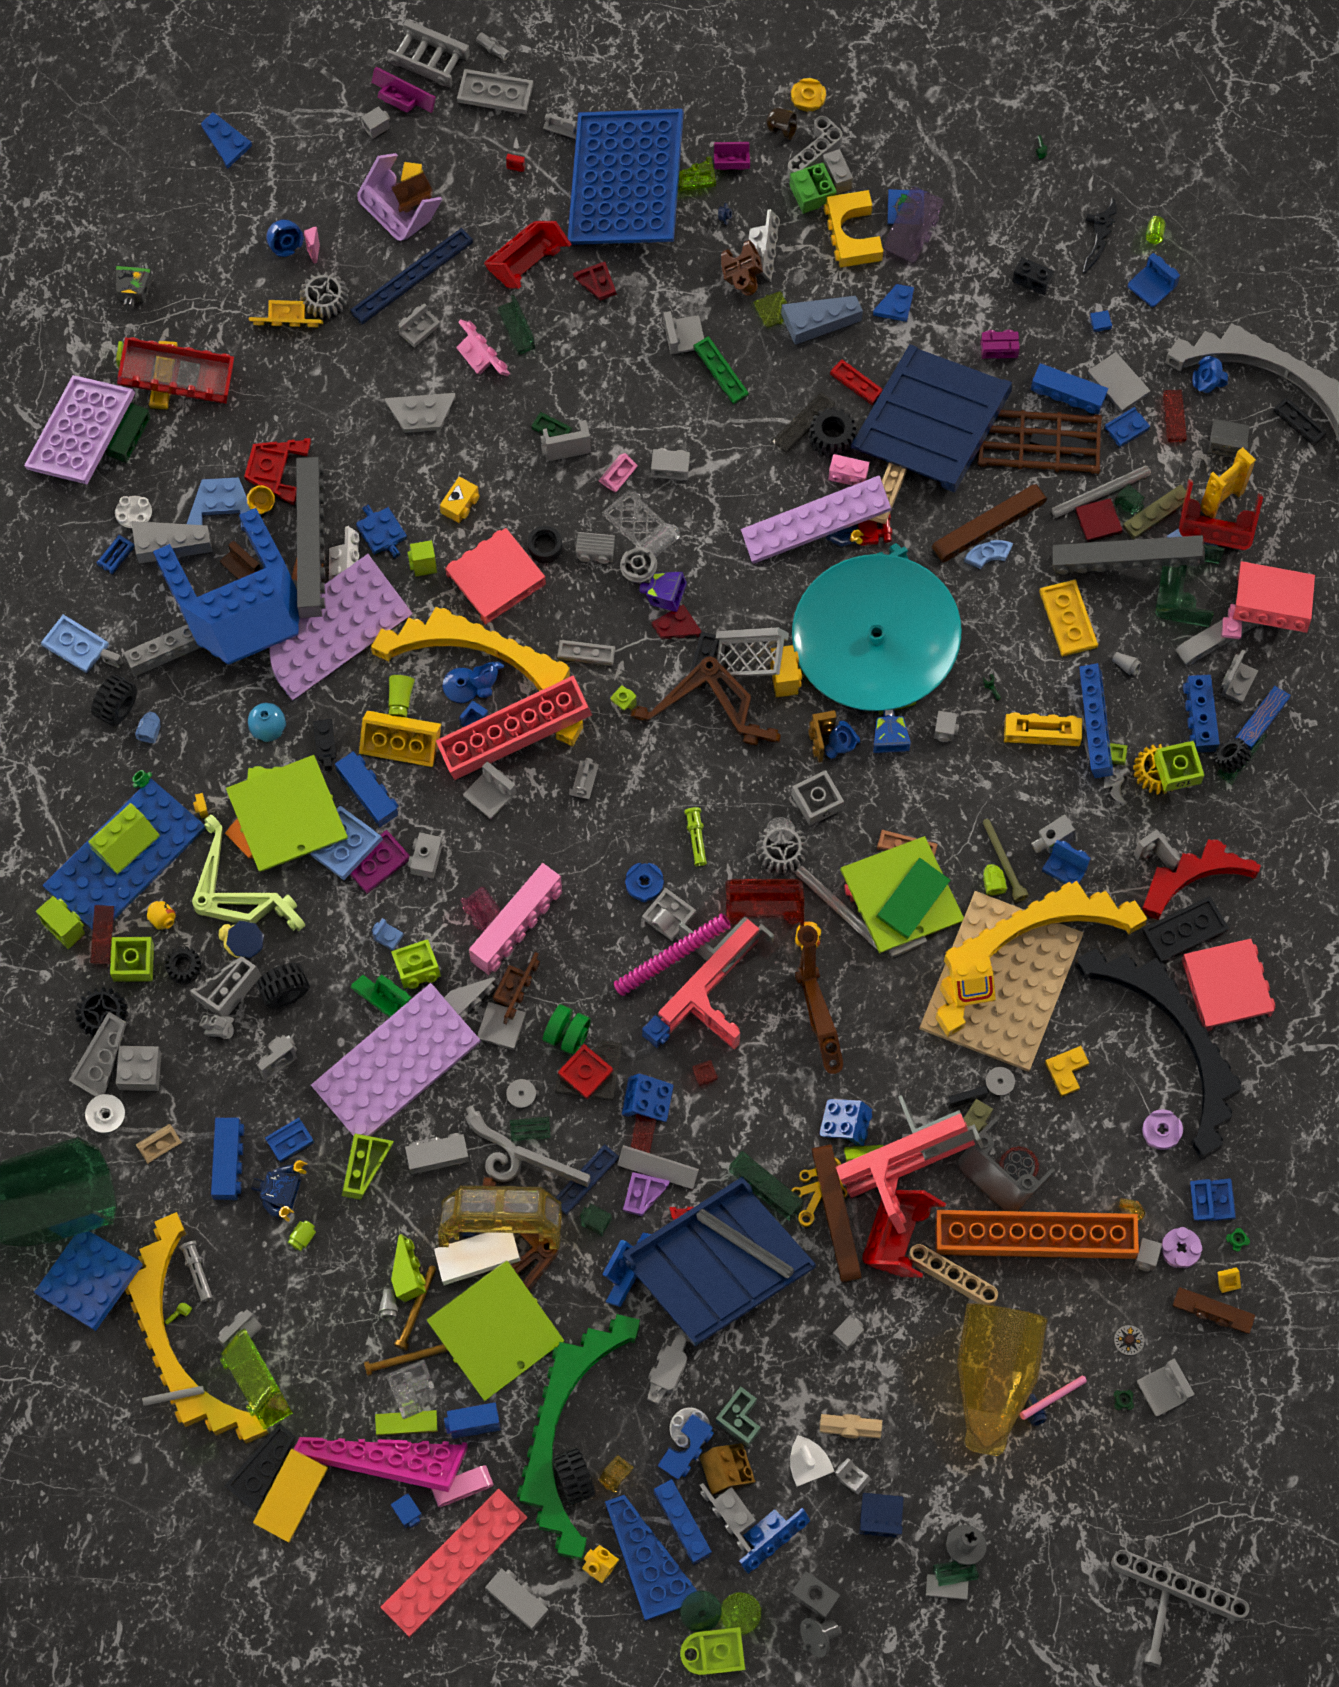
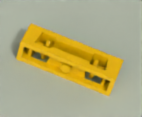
M1016 712L1006 714L1004 742L1080 746L1082 718H1077L1076 716L1058 717V715L1053 714L1040 716L1035 713L1029 715H1021Z

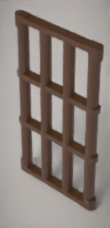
M1001 410L998 417L1020 418V427L993 425L989 433L1020 435L1019 444L984 441L979 449L977 462L978 466L991 465L1018 467V469L1035 468L1099 474L1102 415L1088 416L1061 414V412L1043 413L1025 410ZM1025 419L1057 421V430L1024 428ZM1061 421L1097 423L1096 432L1061 430ZM1024 435H1057L1056 446L1024 444ZM1061 436H1069L1079 439L1096 440V449L1060 446ZM983 449L1019 451V460L983 458ZM1023 451L1056 453L1055 462L1023 460ZM1081 453L1086 456H1095V465L1060 463V454Z

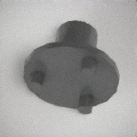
M957 1526L947 1536V1552L959 1564L967 1566L976 1564L982 1560L986 1553L987 1544L985 1537L980 1530L973 1526Z
M805 1618L800 1626L804 1642L803 1650H809L818 1658L825 1657L829 1653V1641L839 1636V1627L836 1622L829 1619L820 1624L814 1618Z

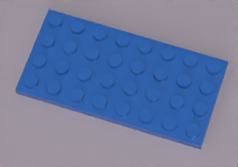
M152 779L149 780V783L144 788H140L93 836L132 803L159 833L160 837L118 875L91 849L87 841L43 884L44 889L57 900L61 898L67 904L69 911H74L81 918L80 921L97 936L206 829L199 819Z

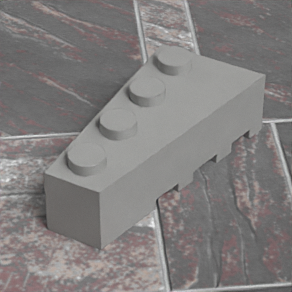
M131 521L135 551L139 564L156 561L153 551L169 544L176 557L213 552L207 525Z

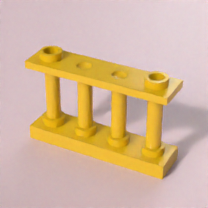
M1243 447L1237 451L1233 466L1220 477L1214 472L1211 473L1201 502V510L1206 516L1215 518L1220 503L1232 493L1238 497L1244 494L1256 459Z

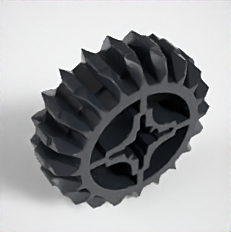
M105 987L101 988V992L94 988L95 993L91 994L90 991H87L88 997L81 996L83 1003H77V1007L80 1009L75 1010L76 1015H78L76 1021L79 1023V1028L84 1029V1034L90 1033L91 1038H94L109 1012L127 1022L124 1017L129 1016L128 1011H125L128 1009V1005L124 1004V997H120L119 992L114 993L112 988L107 992ZM106 1000L113 1002L117 1006V1010L107 1007ZM98 1002L96 1006L91 1007L94 1003ZM103 1009H104L105 1014H104V1015H101V1018H100V1016H99L98 1013H101V1011H103ZM87 1017L97 1019L98 1026L89 1023Z

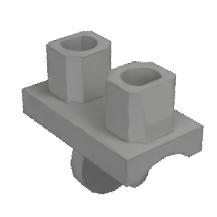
M204 1015L199 1026L206 1029L204 1034L208 1037L229 1039L234 1034V1027L231 1024L234 1018L230 1016L214 1015L210 1017Z

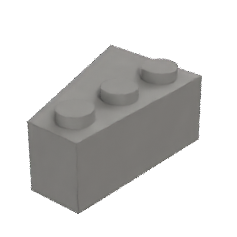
M242 956L223 968L222 972L212 979L210 977L205 980L206 983L197 989L193 988L190 990L197 1002L216 1015L229 1016L262 976L257 967Z

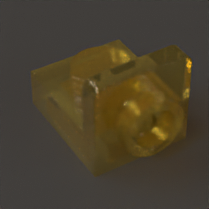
M617 1455L604 1469L599 1481L607 1489L616 1492L634 1467Z

